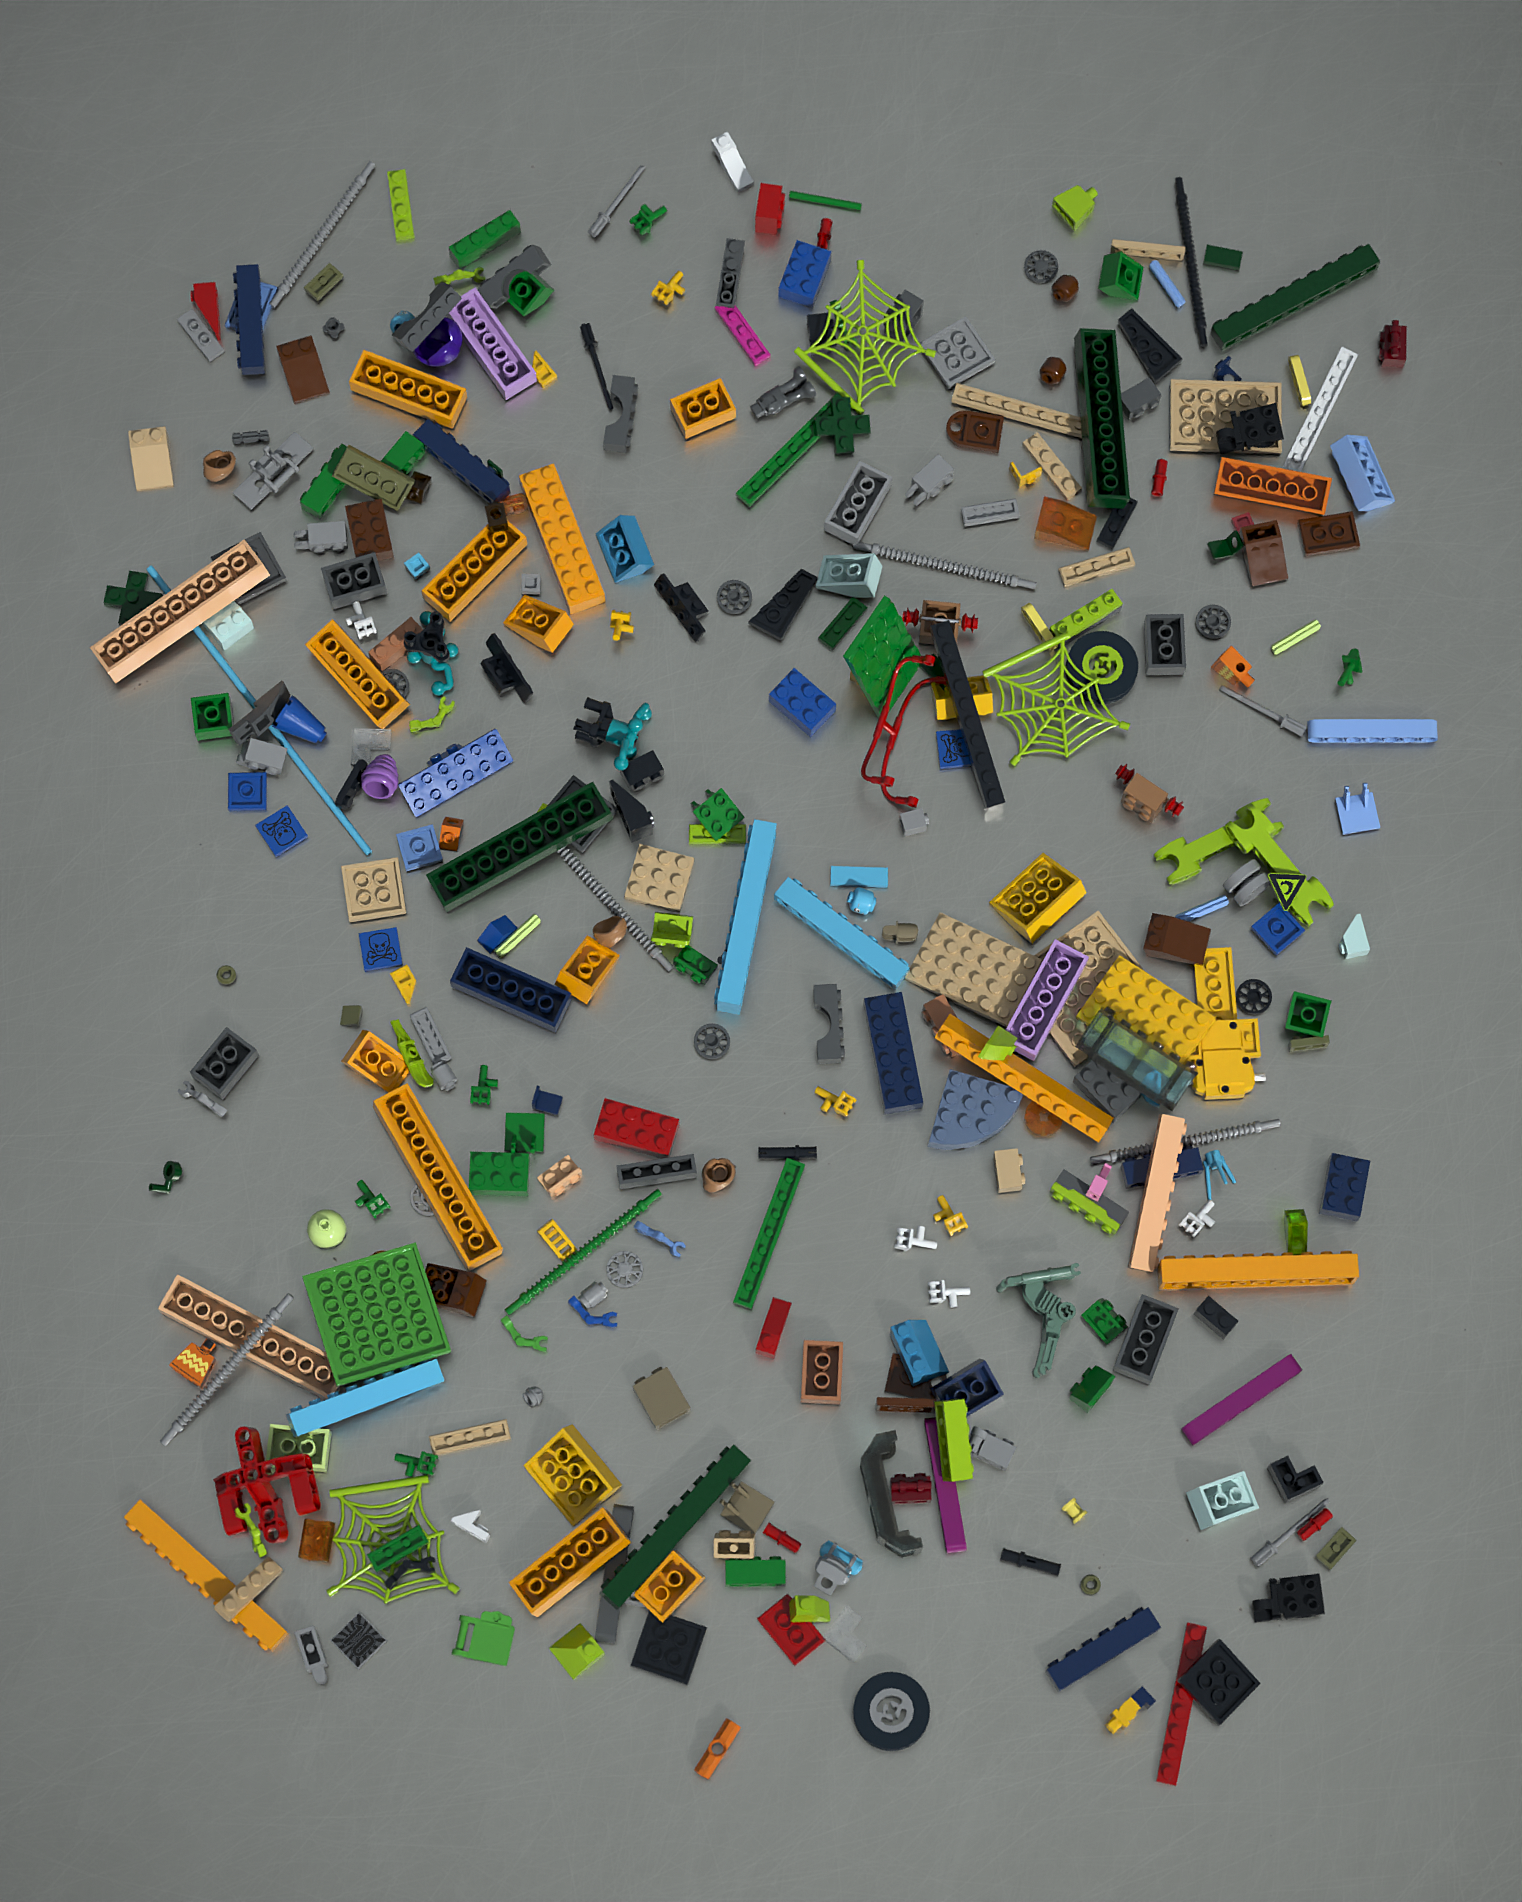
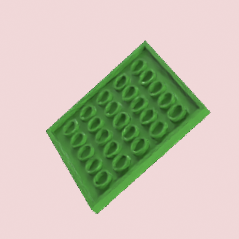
M416 1242L302 1276L336 1387L451 1353Z

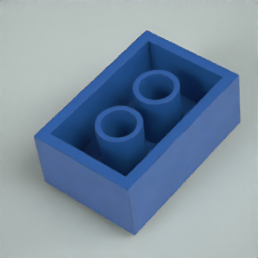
M797 240L779 285L778 297L813 308L831 262L832 251Z
M795 668L769 693V702L809 737H812L836 711V703Z

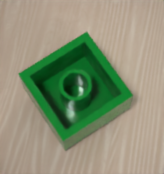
M229 693L191 698L194 731L197 741L232 736L229 729L234 725Z

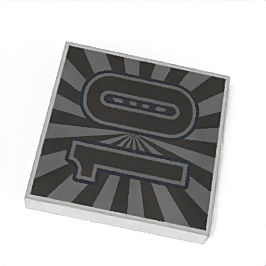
M360 1612L330 1640L357 1669L365 1664L387 1642Z

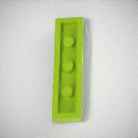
M405 169L387 171L396 241L414 239Z

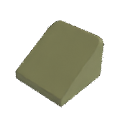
M343 1006L340 1025L360 1027L362 1006Z

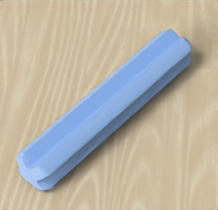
M1158 260L1152 261L1149 264V268L1176 307L1184 305L1185 299Z
M1222 895L1177 914L1175 918L1189 922L1227 906L1229 901L1226 895Z

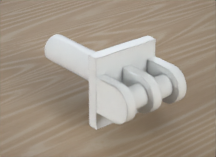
M358 601L354 602L352 605L356 615L346 618L347 624H354L359 640L362 639V636L366 635L368 637L371 633L377 634L372 617L365 618L360 603Z
M1208 1200L1196 1215L1189 1212L1179 1226H1183L1186 1232L1189 1231L1193 1234V1238L1201 1231L1205 1225L1204 1223L1211 1228L1215 1221L1207 1213L1214 1206V1203Z
M917 1227L916 1237H913L914 1229L897 1228V1244H895L894 1248L903 1251L911 1249V1245L932 1249L937 1248V1241L924 1239L925 1227Z
M945 1280L928 1282V1286H930L928 1293L931 1294L930 1303H942L946 1300V1296H949L950 1308L957 1307V1295H970V1287L945 1288Z

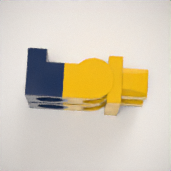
M1142 1686L1118 1710L1115 1709L1110 1714L1112 1719L1104 1726L1112 1734L1120 1727L1124 1730L1143 1705L1148 1709L1156 1700Z

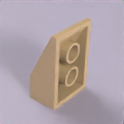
M166 427L128 431L136 490L141 491L174 486Z

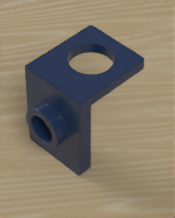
M1230 356L1220 360L1214 367L1213 377L1217 381H1224V376L1227 374L1232 375L1234 381L1242 380L1229 367Z
M537 1085L532 1100V1108L558 1115L563 1097L541 1091L540 1086Z

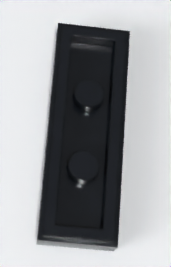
M1130 498L1124 508H1113L1096 542L1113 550L1138 501Z

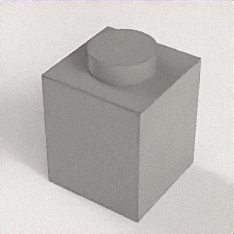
M922 808L900 813L899 820L904 837L926 831L929 819L927 813H923Z

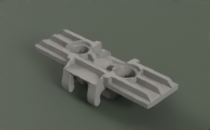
M296 432L274 452L266 445L263 448L264 456L257 462L253 459L249 462V466L254 472L232 493L252 510L269 492L277 493L279 491L278 488L294 472L297 473L299 471L297 465L314 448ZM284 454H289L291 456V459H289L288 457L282 458V456ZM284 468H288L273 483L271 482V480L275 476H277L279 472H281ZM257 480H264L265 484L261 488L255 486Z

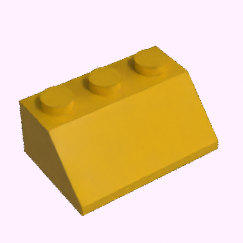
M984 675L967 677L978 715L993 713L992 691L987 677L985 678ZM931 682L934 711L937 720L956 718L948 687L946 686L943 690L939 686L940 684Z

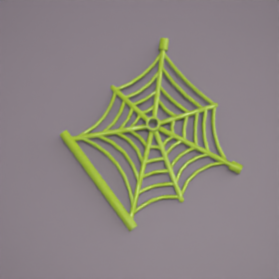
M857 260V270L859 272L849 290L831 306H825L828 309V316L820 337L807 350L803 351L800 347H797L794 353L836 393L842 397H850L851 408L859 415H862L865 410L861 407V402L872 391L887 385L896 387V375L903 362L921 352L934 358L936 351L929 348L924 349L917 340L910 323V305L899 301L874 283L863 272L864 260ZM863 276L880 292L902 305L903 308L898 310L874 294L863 283ZM859 279V289L848 305L840 311L833 309V307L841 303L849 295ZM864 288L874 298L896 312L888 315L868 303L864 299ZM860 293V304L846 316L842 315L841 313L852 305ZM864 303L874 311L885 316V318L879 320L871 316L864 309ZM860 308L861 315L855 321L848 319ZM904 311H906L910 333L918 347L909 344L903 325ZM832 312L836 315L832 334L826 343L816 346L826 333ZM865 314L876 322L866 327ZM899 314L901 331L905 342L900 341L898 335L897 315ZM893 317L896 339L890 338L889 319ZM839 318L844 320L842 330L838 338L831 341L838 327ZM861 319V326H858L856 323ZM847 322L850 324L849 330L845 336L841 337ZM886 322L887 337L881 335L879 331L880 324ZM853 327L857 329V332L850 334ZM876 327L877 333L871 332L869 330ZM862 328H866L864 335L860 333ZM858 335L861 336V345L850 338ZM868 335L876 337L873 343ZM865 339H866L867 343L869 344V346H867V347H864V346H865ZM880 339H882L883 341L879 344V346H878V348H877V350H876V348H875L876 343H877ZM847 340L854 343L860 349V357L856 351L841 341ZM887 341L894 343L886 350L881 359L878 353L882 345ZM839 344L850 350L859 362V371L845 354L827 346ZM897 345L904 346L893 354L886 368L884 360L889 351ZM823 348L834 351L844 357L859 377L858 388L849 372L839 362L816 350ZM908 348L916 350L900 361L892 378L889 371L894 358ZM864 350H872L874 355L864 359ZM807 354L821 355L838 365L853 384L857 394V402ZM877 358L879 364L872 365L863 370V363L865 361ZM876 367H882L885 373L872 376L862 383L865 372ZM887 376L890 382L879 384L862 396V386L873 379Z
M1068 631L982 671L985 678L988 676L995 677L1001 691L1000 712L996 713V716H1002L1009 721L1017 732L1019 753L1014 755L1009 761L1014 767L1021 760L1020 757L1025 754L1054 752L1065 755L1068 758L1071 753L1090 739L1115 726H1119V728L1127 731L1129 729L1130 723L1119 722L1104 704L1097 684L1100 678L1096 677L1093 679L1087 676L1070 659L1065 647V640L1071 638ZM1060 643V649L1056 654L1036 670L1013 676L996 674ZM1064 653L1072 667L1091 682L1085 685L1069 673L1064 665ZM1060 654L1059 662L1053 670L1042 678L1020 684L1010 680L1026 677L1042 670ZM1060 666V674L1052 683L1037 689L1026 687L1027 685H1033L1045 680ZM1064 671L1082 688L1078 690L1071 686L1064 678ZM1000 680L1009 683L1012 698L1009 711H1003L1005 699ZM1059 680V686L1046 695L1038 692L1046 690ZM1063 683L1074 690L1075 693L1070 694L1063 686ZM1095 685L1101 705L1112 719L1104 717L1096 708L1089 687ZM1013 686L1021 689V709L1014 710L1015 696ZM1059 690V698L1057 700L1049 697ZM1024 691L1031 693V707L1024 708ZM1063 691L1069 696L1066 699L1063 698ZM1083 691H1087L1088 699L1097 714L1088 711L1084 702ZM1080 695L1084 710L1077 708L1074 698ZM1035 696L1042 698L1040 706H1035ZM1045 700H1047V701L1053 703V704L1044 705V704H1045ZM1071 700L1073 706L1067 705V702ZM1063 702L1064 706L1059 707L1057 704ZM1055 708L1049 715L1046 709ZM1065 708L1076 712L1065 720ZM1038 710H1043L1047 716L1046 720H1044L1043 715ZM1035 711L1040 716L1042 725L1038 729L1035 720L1028 712ZM1058 711H1060V718L1054 717ZM1024 712L1032 721L1035 733L1031 738L1027 723L1017 713ZM1013 714L1024 724L1028 742L1023 748L1019 729L1006 715ZM1079 714L1087 715L1066 731L1065 724L1071 718ZM1093 717L1102 720L1081 731L1067 742V734L1086 719ZM1050 720H1057L1061 722L1062 729L1047 724ZM1105 722L1112 723V725L1089 736L1068 752V745L1087 731ZM1044 728L1054 729L1062 733L1063 738L1041 733ZM1037 736L1050 737L1063 741V745L1052 741L1035 739ZM1045 743L1064 749V752L1046 748L1026 750L1031 744Z
M428 1475L329 1490L330 1498L338 1497L341 1503L340 1524L334 1536H330L329 1540L335 1542L343 1558V1574L340 1583L326 1590L330 1597L337 1593L340 1588H356L376 1595L387 1604L389 1601L430 1588L447 1586V1589L454 1594L458 1593L460 1587L453 1582H449L441 1562L440 1538L444 1531H438L431 1524L422 1506L421 1485L429 1483ZM417 1485L416 1489L405 1497L386 1504H359L348 1501L343 1497L351 1494ZM413 1495L410 1503L400 1510L389 1514H362L354 1507H387L404 1501ZM418 1497L422 1516L429 1527L435 1532L428 1535L421 1527L429 1541L426 1549L427 1557L431 1556L430 1540L437 1537V1559L443 1577L435 1571V1573L431 1574V1577L404 1582L395 1586L392 1590H389L387 1587L384 1589L378 1583L368 1578L360 1577L359 1575L366 1573L382 1583L385 1582L378 1575L368 1571L373 1565L371 1563L366 1565L365 1552L362 1545L369 1546L372 1552L374 1551L373 1547L379 1548L384 1545V1543H380L383 1538L387 1542L391 1541L388 1535L400 1532V1536L407 1532V1525L409 1530L412 1529L409 1522L411 1513L416 1525H420L414 1511V1505ZM344 1504H346L352 1510V1519L345 1538H340L337 1536L343 1525L345 1517ZM409 1507L406 1516L394 1523L385 1525L375 1524L368 1519L391 1517ZM355 1513L362 1519L361 1529L356 1540L348 1539L354 1525ZM404 1521L401 1528L392 1532L384 1533L378 1528L396 1526ZM366 1522L371 1527L367 1541H362L360 1537ZM375 1530L380 1535V1538L377 1542H370ZM339 1542L347 1544L354 1558L352 1575L345 1580L347 1560ZM351 1544H357L362 1554V1569L357 1572V1556ZM422 1547L418 1549L419 1560L413 1557L412 1553L406 1557L412 1561H420L422 1559ZM403 1561L398 1564H396V1562L391 1564L390 1573L387 1572L385 1569L381 1571L384 1572L388 1577H390L391 1575H394V1570L398 1568L403 1563ZM429 1562L430 1568H434L432 1562ZM420 1569L408 1570L407 1573H411ZM353 1579L366 1581L384 1592L385 1597L369 1588L348 1585L347 1583ZM438 1579L442 1582L441 1584L415 1588L389 1598L390 1591L409 1584Z

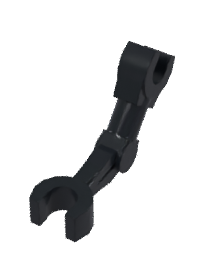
M430 1556L422 1558L420 1561L404 1560L395 1574L391 1575L384 1582L385 1586L392 1590L401 1576L407 1573L408 1570L420 1569V1571L426 1573H435V1568L427 1567L429 1562H435V1558Z

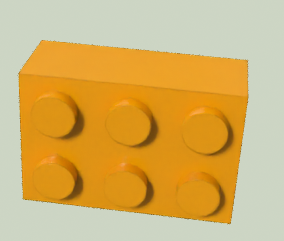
M721 378L670 399V409L685 439L736 418V408Z

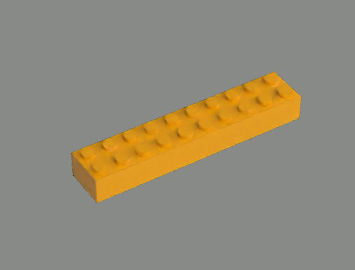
M408 1083L374 1100L373 1109L466 1271H471L501 1255L503 1248Z
M1324 1251L1321 1252V1255H1313V1252H1302L1301 1255H1293L1291 1252L1282 1253L1281 1256H1274L1273 1253H1264L1262 1256H1254V1254L1249 1253L1243 1254L1242 1257H1235L1234 1254H1225L1223 1257L1215 1258V1255H1204L1203 1258L1186 1255L1182 1259H1176V1256H1165L1164 1259L1160 1260L1157 1268L1158 1290L1354 1284L1359 1278L1358 1254H1352V1251H1341L1340 1254Z

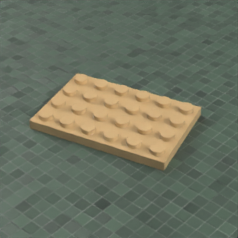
M1171 379L1170 451L1220 452L1216 432L1222 428L1233 429L1231 411H1236V415L1239 417L1240 411L1276 403L1282 428L1281 383ZM1282 440L1275 441L1274 445L1267 448L1254 446L1248 450L1247 446H1244V451L1238 450L1230 453L1281 454Z
M940 912L915 957L909 972L906 974L905 980L939 996L944 994L946 999L1007 1027L1043 960Z

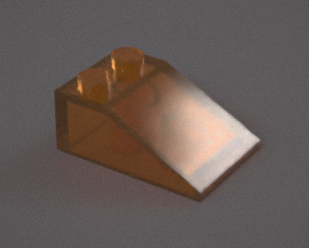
M1044 496L1034 538L1089 551L1097 516L1065 501Z

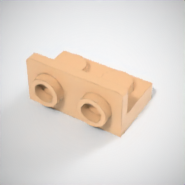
M567 1155L538 1176L537 1180L550 1197L558 1196L565 1191L564 1187L571 1183L573 1185L581 1179L582 1170Z

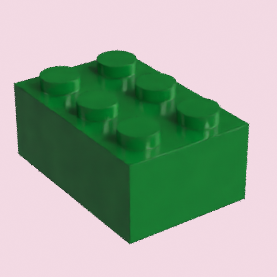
M470 1151L469 1190L471 1194L528 1197L529 1153Z

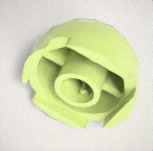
M324 1209L317 1211L311 1216L308 1221L307 1233L315 1246L331 1249L342 1243L347 1228L340 1214L333 1210Z

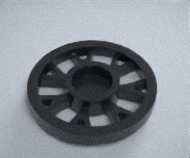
M1258 979L1244 981L1236 992L1238 1006L1248 1014L1257 1015L1265 1012L1272 1001V992L1269 986ZM1250 983H1256V989H1251ZM1243 986L1248 990L1247 994L1240 991ZM1262 986L1267 990L1263 994L1259 991ZM1246 997L1247 1001L1241 1003L1239 998ZM1262 997H1268V1003L1261 1001ZM1248 1003L1253 1005L1252 1010L1246 1009ZM1260 1003L1263 1009L1257 1010L1256 1005Z

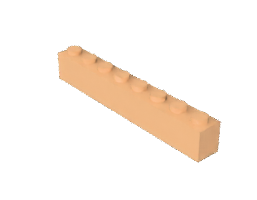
M1159 1114L1128 1263L1130 1268L1154 1272V1269L1158 1268L1159 1257H1157L1158 1249L1161 1250L1163 1245L1161 1233L1162 1230L1165 1231L1167 1219H1165L1166 1211L1169 1212L1171 1200L1168 1199L1170 1192H1173L1175 1187L1173 1175L1177 1173L1179 1167L1177 1156L1181 1154L1183 1143L1180 1142L1181 1136L1185 1135L1187 1128L1184 1118Z

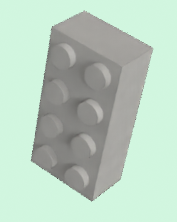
M859 461L824 522V530L852 545H857L892 485V477Z

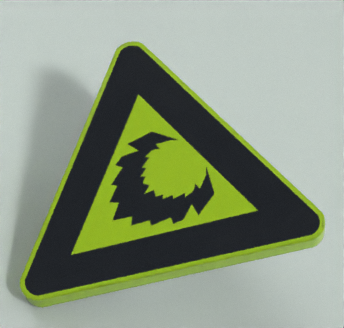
M1268 873L1267 877L1284 911L1289 909L1306 880L1305 874Z

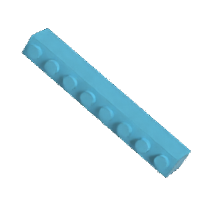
M788 877L775 892L774 900L896 990L909 972V964L902 958L897 959L893 956V952L889 948H883L877 944L878 941L873 936L865 935L861 927L849 923L845 915L840 912L837 914L833 911V907L826 901L821 902L817 899L818 896L813 891L805 890L797 879L792 880Z
M437 1359L421 1361L419 1365L414 1367L412 1364L401 1367V1372L395 1374L394 1371L382 1374V1379L376 1381L374 1377L364 1381L365 1385L357 1387V1384L345 1388L346 1392L342 1394L336 1391L328 1394V1399L321 1401L318 1398L308 1402L310 1406L302 1408L299 1405L291 1408V1413L286 1414L293 1436L303 1435L445 1381Z

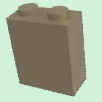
M667 1367L655 1369L651 1372V1376L648 1378L643 1376L634 1382L635 1385H633L636 1396L656 1430L691 1411L688 1402Z

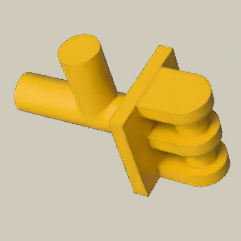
M677 271L667 284L659 280L651 296L658 297L657 300H662L667 305L673 301L674 291L683 295L685 288L677 284L683 277V273Z
M612 610L610 627L614 628L613 640L618 641L621 632L633 633L634 626L629 625L631 612L623 613V611L615 612L616 610Z
M819 1086L815 1089L816 1094L825 1098L824 1103L820 1107L824 1112H827L831 1104L835 1103L833 1106L835 1112L847 1117L848 1110L852 1109L851 1105L857 1101L854 1097L846 1094L845 1091H842L838 1097Z
M944 1195L939 1196L937 1200L943 1210L933 1215L934 1220L937 1222L947 1217L944 1220V1227L950 1236L956 1231L960 1232L962 1228L967 1229L968 1225L962 1212L954 1215Z

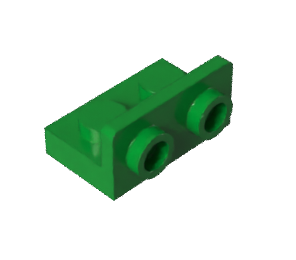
M685 945V948L673 959L674 968L681 973L686 972L691 975L690 978L698 984L701 982L705 985L718 967V964L689 945Z
M1101 1298L1081 1316L1105 1344L1108 1345L1120 1333L1125 1331L1128 1326L1124 1317L1120 1314L1117 1315L1113 1310L1114 1307L1111 1302Z

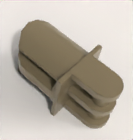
M896 921V925H886L882 930V938L885 940H896V944L897 942L915 941L918 935V926L916 924L898 923V921Z

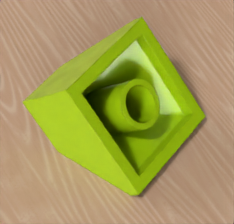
M581 1623L549 1647L550 1651L573 1680L605 1655L604 1651Z

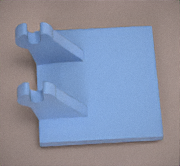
M1367 782L1362 784L1361 794L1350 796L1349 786H1344L1343 797L1335 798L1343 835L1380 829L1373 792H1369V789H1367Z

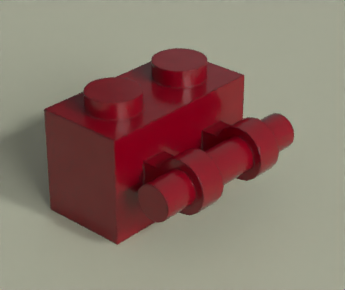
M1393 320L1392 325H1384L1383 331L1379 332V342L1382 343V348H1379L1378 358L1381 359V366L1404 367L1406 362L1407 326H1399V321Z
M916 1473L914 1477H906V1474H895L893 1478H890L891 1504L931 1503L932 1483L930 1476H926V1473Z

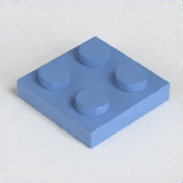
M433 824L396 834L406 872L443 862Z

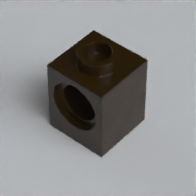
M492 502L485 506L490 534L508 530L503 502ZM494 514L501 515L498 519L492 518Z

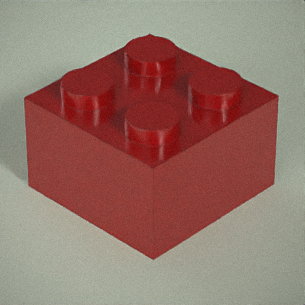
M766 183L760 184L755 215V232L777 235L778 228L781 229L782 213L785 207V193H782V186Z

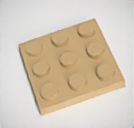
M639 844L624 899L680 913L695 858Z
M398 857L341 866L349 922L406 914Z

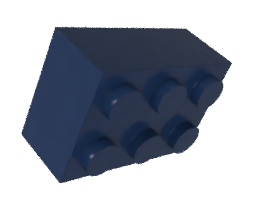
M1336 1153L1330 1155L1319 1214L1352 1221L1359 1220L1370 1160Z
M983 1359L976 1360L930 1388L937 1401L965 1399L967 1417L1004 1395L987 1362Z

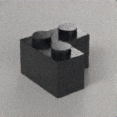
M1289 1456L1279 1459L1267 1467L1285 1503L1321 1487L1324 1483L1315 1465L1297 1473Z

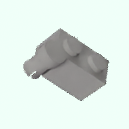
M251 738L250 742L245 741L243 743L236 763L254 770L258 768L263 769L268 774H280L288 748Z
M973 1426L969 1440L972 1447L970 1455L1006 1471L1016 1450V1447L1013 1446L1014 1443L1006 1438H1003V1440L996 1438V1434L989 1430Z

